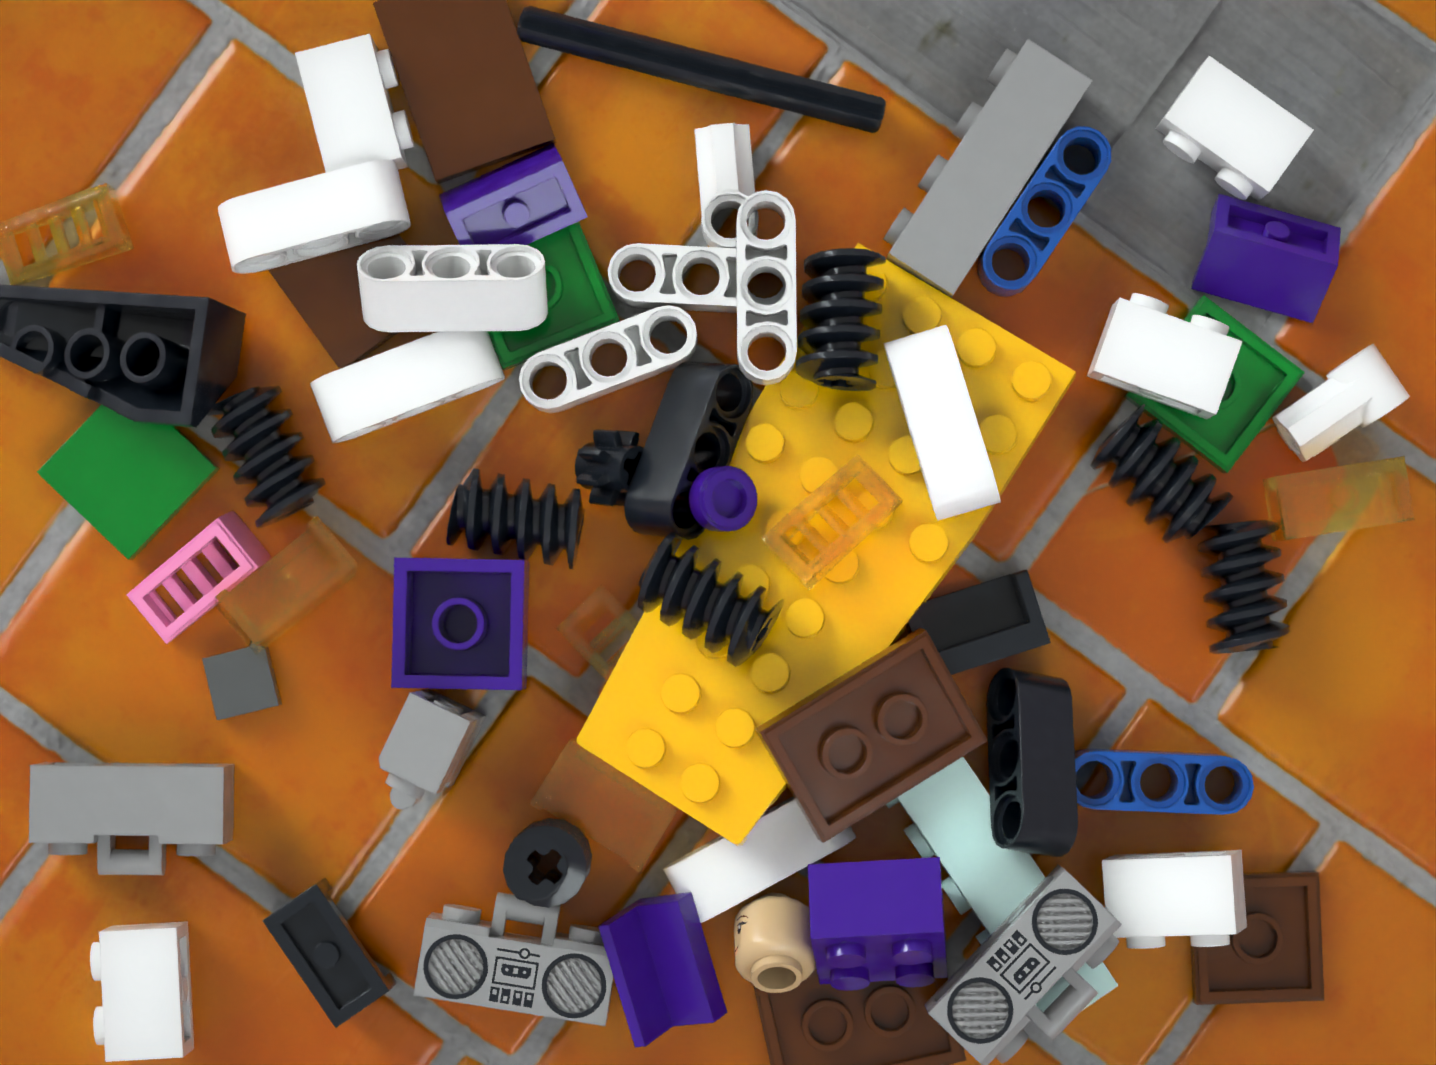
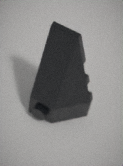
M0 284V357L35 374L48 378L135 422L197 428L237 377L246 314L209 297Z

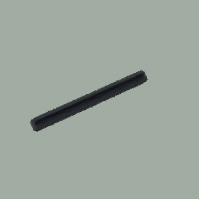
M533 6L524 7L518 22L517 34L522 42L871 133L878 132L883 121L886 101L882 97Z

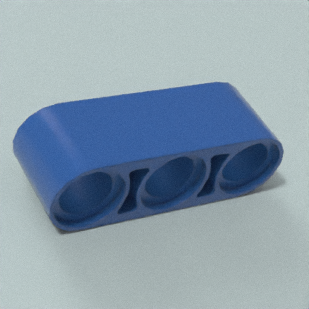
M1077 126L1067 130L1058 139L980 256L978 276L982 285L989 292L998 296H1013L1022 292L1037 276L1108 170L1111 163V147L1107 138L1100 131L1087 126ZM1072 145H1081L1087 148L1095 159L1094 171L1086 175L1071 172L1063 160L1064 149ZM1037 197H1045L1052 200L1060 212L1058 224L1050 228L1036 225L1028 214L1029 201ZM1002 249H1010L1017 252L1025 264L1023 277L1015 281H1007L1000 278L992 267L993 254Z
M1083 749L1075 752L1076 774L1079 768L1089 761L1100 762L1107 772L1106 786L1100 793L1094 796L1082 795L1076 786L1077 804L1086 808L1226 815L1236 813L1244 808L1251 799L1254 789L1252 774L1246 765L1235 758L1218 754ZM1161 763L1170 773V787L1163 796L1149 799L1141 790V775L1147 767L1152 764ZM1225 766L1230 770L1234 778L1233 791L1224 800L1214 802L1205 791V780L1211 770L1216 767Z

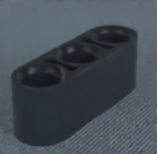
M689 361L681 363L673 371L626 494L624 503L625 517L628 525L635 532L644 535L666 537L672 531L677 534V539L685 540L697 538L704 532L705 528L696 521L691 512L689 493L694 480L701 472L712 467L730 465L753 399V383L745 377L739 365Z
M1002 668L994 675L990 682L986 701L992 837L996 845L1002 849L1051 857H1063L1072 848L1078 830L1071 690L1067 681L1062 678L1018 669Z

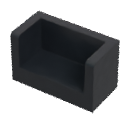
M1027 569L927 600L926 603H922L906 625L909 634L919 628L927 630L951 675L1051 643Z
M324 878L262 921L332 1024L337 1028L389 992L397 982L390 972L385 976L382 974L327 892L332 887L327 879Z

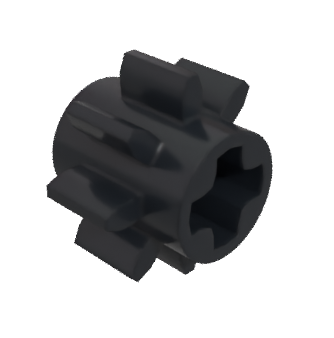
M596 429L593 431L594 442L587 443L578 450L575 460L576 483L591 490L589 495V503L624 506L627 491L644 449L641 446H637L639 433Z

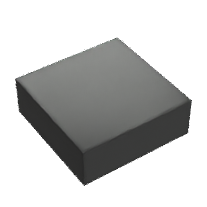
M267 643L202 658L217 720L282 705Z

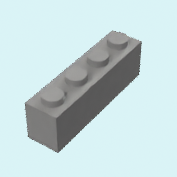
M1027 39L1018 55L1008 48L1005 50L986 80L996 86L984 107L972 101L952 134L962 140L949 161L939 154L936 156L917 186L927 192V195L914 214L903 208L883 238L884 241L893 246L886 257L888 261L951 298L1093 81L1030 39Z

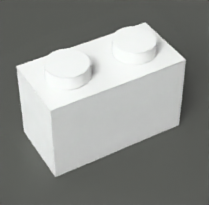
M366 34L295 53L325 172L362 162L382 159L396 162L398 170L408 167L404 149L414 147V141L405 110L394 112L388 88L399 86L389 49L378 51L371 35Z
M1208 56L1155 128L1166 136L1163 144L1172 153L1189 163H1194L1198 158L1218 173L1215 181L1227 192L1242 200H1246L1250 195L1257 201L1261 200L1272 190L1314 131V129L1211 56Z
M1132 293L1130 301L1119 298L1111 306L1087 377L1204 419L1216 415L1242 341L1227 336L1230 327L1217 320L1193 315L1191 322H1187L1166 314L1169 305L1153 297Z
M1242 850L1113 855L1102 860L1105 908L1122 924L1113 935L1116 938H1126L1127 948L1147 949L1166 946L1165 936H1190L1191 946L1194 947L1224 946L1230 944L1229 934H1238L1247 928Z
M188 921L113 925L100 931L99 942H93L91 946L90 967L93 980L101 981L102 1006L95 1008L93 1030L96 1044L104 1045L105 1062L183 1058L194 1049Z

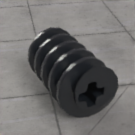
M838 248L820 251L809 255L804 260V272L812 279L802 285V298L810 303V305L800 310V323L809 329L803 331L798 336V348L808 354L796 361V373L802 378L823 387L843 391H869L876 388V381L859 375V368L878 364V355L862 350L861 343L880 339V330L863 324V318L882 313L881 304L865 299V292L884 288V279L867 273V267L886 263V258L881 254L867 249Z
M257 386L216 403L207 414L208 416L224 415L211 428L214 438H235L222 451L224 460L230 462L245 460V463L233 475L235 483L241 485L256 483L257 485L244 498L246 506L252 508L267 506L268 508L255 521L257 529L283 520L309 507L314 503L312 497L326 484L324 478L303 479L301 475L315 461L313 455L292 456L290 452L304 438L302 432L281 433L279 429L293 415L291 409L270 410L269 404L282 392L280 386Z
M1142 404L1098 446L1090 466L1096 470L1112 462L1116 465L1108 484L1111 488L1129 481L1134 484L1126 503L1130 507L1147 499L1152 503L1144 519L1147 525L1164 518L1170 521L1162 537L1165 543L1182 536L1190 539L1225 508L1233 495L1230 492H1225L1210 499L1209 496L1216 484L1215 476L1213 474H1206L1192 480L1191 477L1199 460L1194 455H1190L1174 462L1173 459L1180 447L1181 441L1177 437H1171L1156 443L1155 440L1163 423L1159 419H1153L1139 425L1137 422L1145 407V404Z
M473 468L464 484H459L456 489L447 527V545L453 546L462 531L465 530L469 549L478 551L487 536L490 535L493 553L503 556L511 542L516 540L519 559L528 561L536 547L541 545L544 564L552 566L564 549L567 553L569 569L573 570L585 515L580 489L573 488L565 503L559 504L555 484L548 483L540 498L533 499L530 479L523 478L515 493L508 494L505 474L498 473L489 489H483L480 469Z
M1257 520L1205 526L1204 529L1215 531V536L1198 544V551L1217 556L1218 561L1201 569V577L1219 581L1221 586L1203 595L1204 602L1221 606L1224 611L1208 619L1206 625L1207 628L1226 632V638L1210 645L1209 652L1212 654L1278 648V646L1273 645V641L1290 632V625L1270 620V615L1286 608L1287 600L1268 595L1267 590L1285 580L1284 574L1264 568V564L1278 558L1282 553L1280 548L1262 544L1261 541L1262 538L1279 530L1278 523L1269 520Z
M671 531L653 553L640 578L638 585L640 587L638 607L648 613L662 604L660 620L665 625H674L684 617L682 634L692 640L707 630L705 648L711 653H715L729 643L727 661L734 667L741 665L758 650L770 633L782 609L784 600H780L770 610L766 611L762 608L766 588L761 585L746 598L740 595L744 575L740 572H737L724 584L718 582L721 561L716 558L701 571L695 568L699 554V548L695 545L690 547L680 557L675 556L673 553L677 534Z
M547 818L533 822L513 839L505 853L503 872L508 888L517 899L524 900L533 906L550 908L565 904L579 892L590 872L592 853L588 839L578 827L566 820ZM553 849L561 855V859L557 864L558 870L551 869L545 875L536 867L541 860L539 854L546 855Z

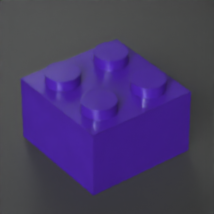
M394 557L391 688L527 689L529 561Z
M940 857L808 864L810 937L819 984H831L833 988L838 990L853 991L866 988L870 982L896 980V983L900 986L923 987L932 984L935 978H948Z

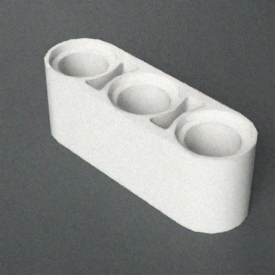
M385 159L362 162L241 195L221 203L218 207L232 271L243 274L261 272L388 238L407 230L411 226L397 164L392 160Z
M764 190L754 192L743 201L739 207L736 221L737 359L739 368L746 378L756 384L767 386L779 383L788 376L794 366L797 352L796 218L794 209L787 198L778 192ZM763 208L772 209L781 216L784 222V229L780 235L769 240L759 239L752 235L748 229L747 220L756 210ZM766 272L780 278L785 289V294L781 300L775 304L762 305L750 297L747 286L750 280L757 274ZM758 338H774L783 346L785 360L776 369L769 371L760 370L749 360L748 348Z
M637 243L626 245L617 250L610 260L608 267L609 283L617 299L625 305L650 309L671 305L689 311L737 313L736 248ZM636 260L649 263L656 272L652 285L646 290L639 292L627 290L619 280L623 267L629 262ZM703 263L710 265L719 275L717 287L709 294H693L683 284L684 273L695 264ZM784 284L780 292L771 298L763 299L756 297L749 289L748 294L758 304H775L785 294Z
M387 245L366 251L359 257L357 262L363 320L370 328L377 331H522L539 326L548 314L544 256L539 250L528 245Z
M666 305L656 307L536 353L524 363L519 376L520 390L526 400L539 411L556 413L678 367L681 363L689 361L695 353L698 341L695 323L691 316L680 307ZM661 322H677L687 332L686 343L675 353L666 354L659 352L651 344V333ZM612 343L619 345L627 353L626 366L615 376L599 375L592 368V355L598 347L603 344ZM546 366L559 367L565 371L567 376V385L563 393L554 399L548 400L535 395L532 382L538 370Z
M947 325L884 343L891 373L937 521L1000 503L1001 500L994 473Z
M488 331L435 332L323 375L312 381L310 385L332 443H340L485 389L504 380L505 376Z
M791 797L767 810L747 835L748 839L742 846H736L722 836H719L663 868V871L676 894L692 893L700 923L807 867L808 864H812L854 840L856 835L850 826L822 843L817 839L794 797Z

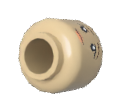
M769 893L741 908L734 920V952L736 969L745 980L751 982L761 991L783 993L798 987L802 981L806 980L816 969L810 937V910L808 906L787 895Z

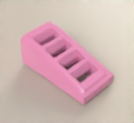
M231 511L214 520L132 589L127 596L163 641L168 644L268 564L272 558L242 519L235 512ZM218 539L228 550V552L232 555V557L237 561V563L240 565L239 567H237V565L233 562L230 556L218 543ZM201 552L223 577L224 580L217 584L196 556ZM180 569L184 571L203 595L200 600L197 601L176 575V572ZM161 584L183 609L184 613L178 618L155 591Z

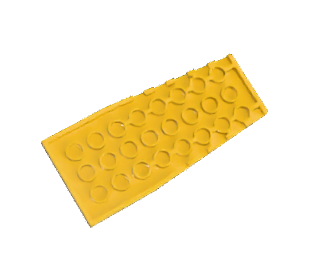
M857 243L855 246L856 249L870 250L860 243ZM887 259L885 264L867 267L868 274L884 279L883 289L865 292V299L882 305V313L863 318V324L880 330V339L861 343L862 350L878 355V364L859 368V375L875 380L876 388L869 391H843L823 387L802 378L796 373V361L808 354L798 348L797 337V352L792 370L779 383L765 386L745 421L729 465L743 470L755 485L757 507L752 519L744 527L735 531L715 532L705 528L704 532L697 538L690 540L682 539L675 553V556L680 557L693 545L698 547L699 554L695 568L700 571L715 558L720 560L721 568L718 582L722 584L737 572H740L744 575L740 595L745 598L760 585L765 587L766 592L762 608L766 611L783 599L782 609L770 633L750 658L741 665L734 667L727 661L729 643L720 651L711 653L705 648L707 630L697 638L690 640L682 634L684 617L676 624L667 626L660 620L662 604L651 612H644L577 737V743L582 748L736 846H742L748 839L747 835L769 806L775 803L786 788L784 779L755 728L893 645L904 632L905 626L922 603H926L975 538L995 506L993 504L937 521L891 373L884 343L947 325L1000 496L1076 377V371ZM804 326L799 335L809 329Z

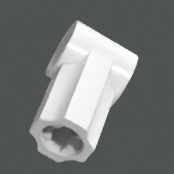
M726 123L697 128L694 130L702 216L701 227L704 240L710 247L736 248V237L724 238L718 235L712 227V220L720 210L726 208L739 210L743 201L755 192L750 125ZM756 210L747 220L748 229L755 237H757L759 221L758 211Z
M1374 343L1334 368L1326 375L1328 380L1272 417L1278 433L1289 449L1302 462L1315 457L1360 425L1363 428L1373 423L1410 397Z

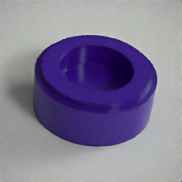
M733 466L712 467L701 472L694 480L689 493L690 509L696 521L708 530L715 532L735 531L744 527L752 519L757 507V491L752 479L743 470Z

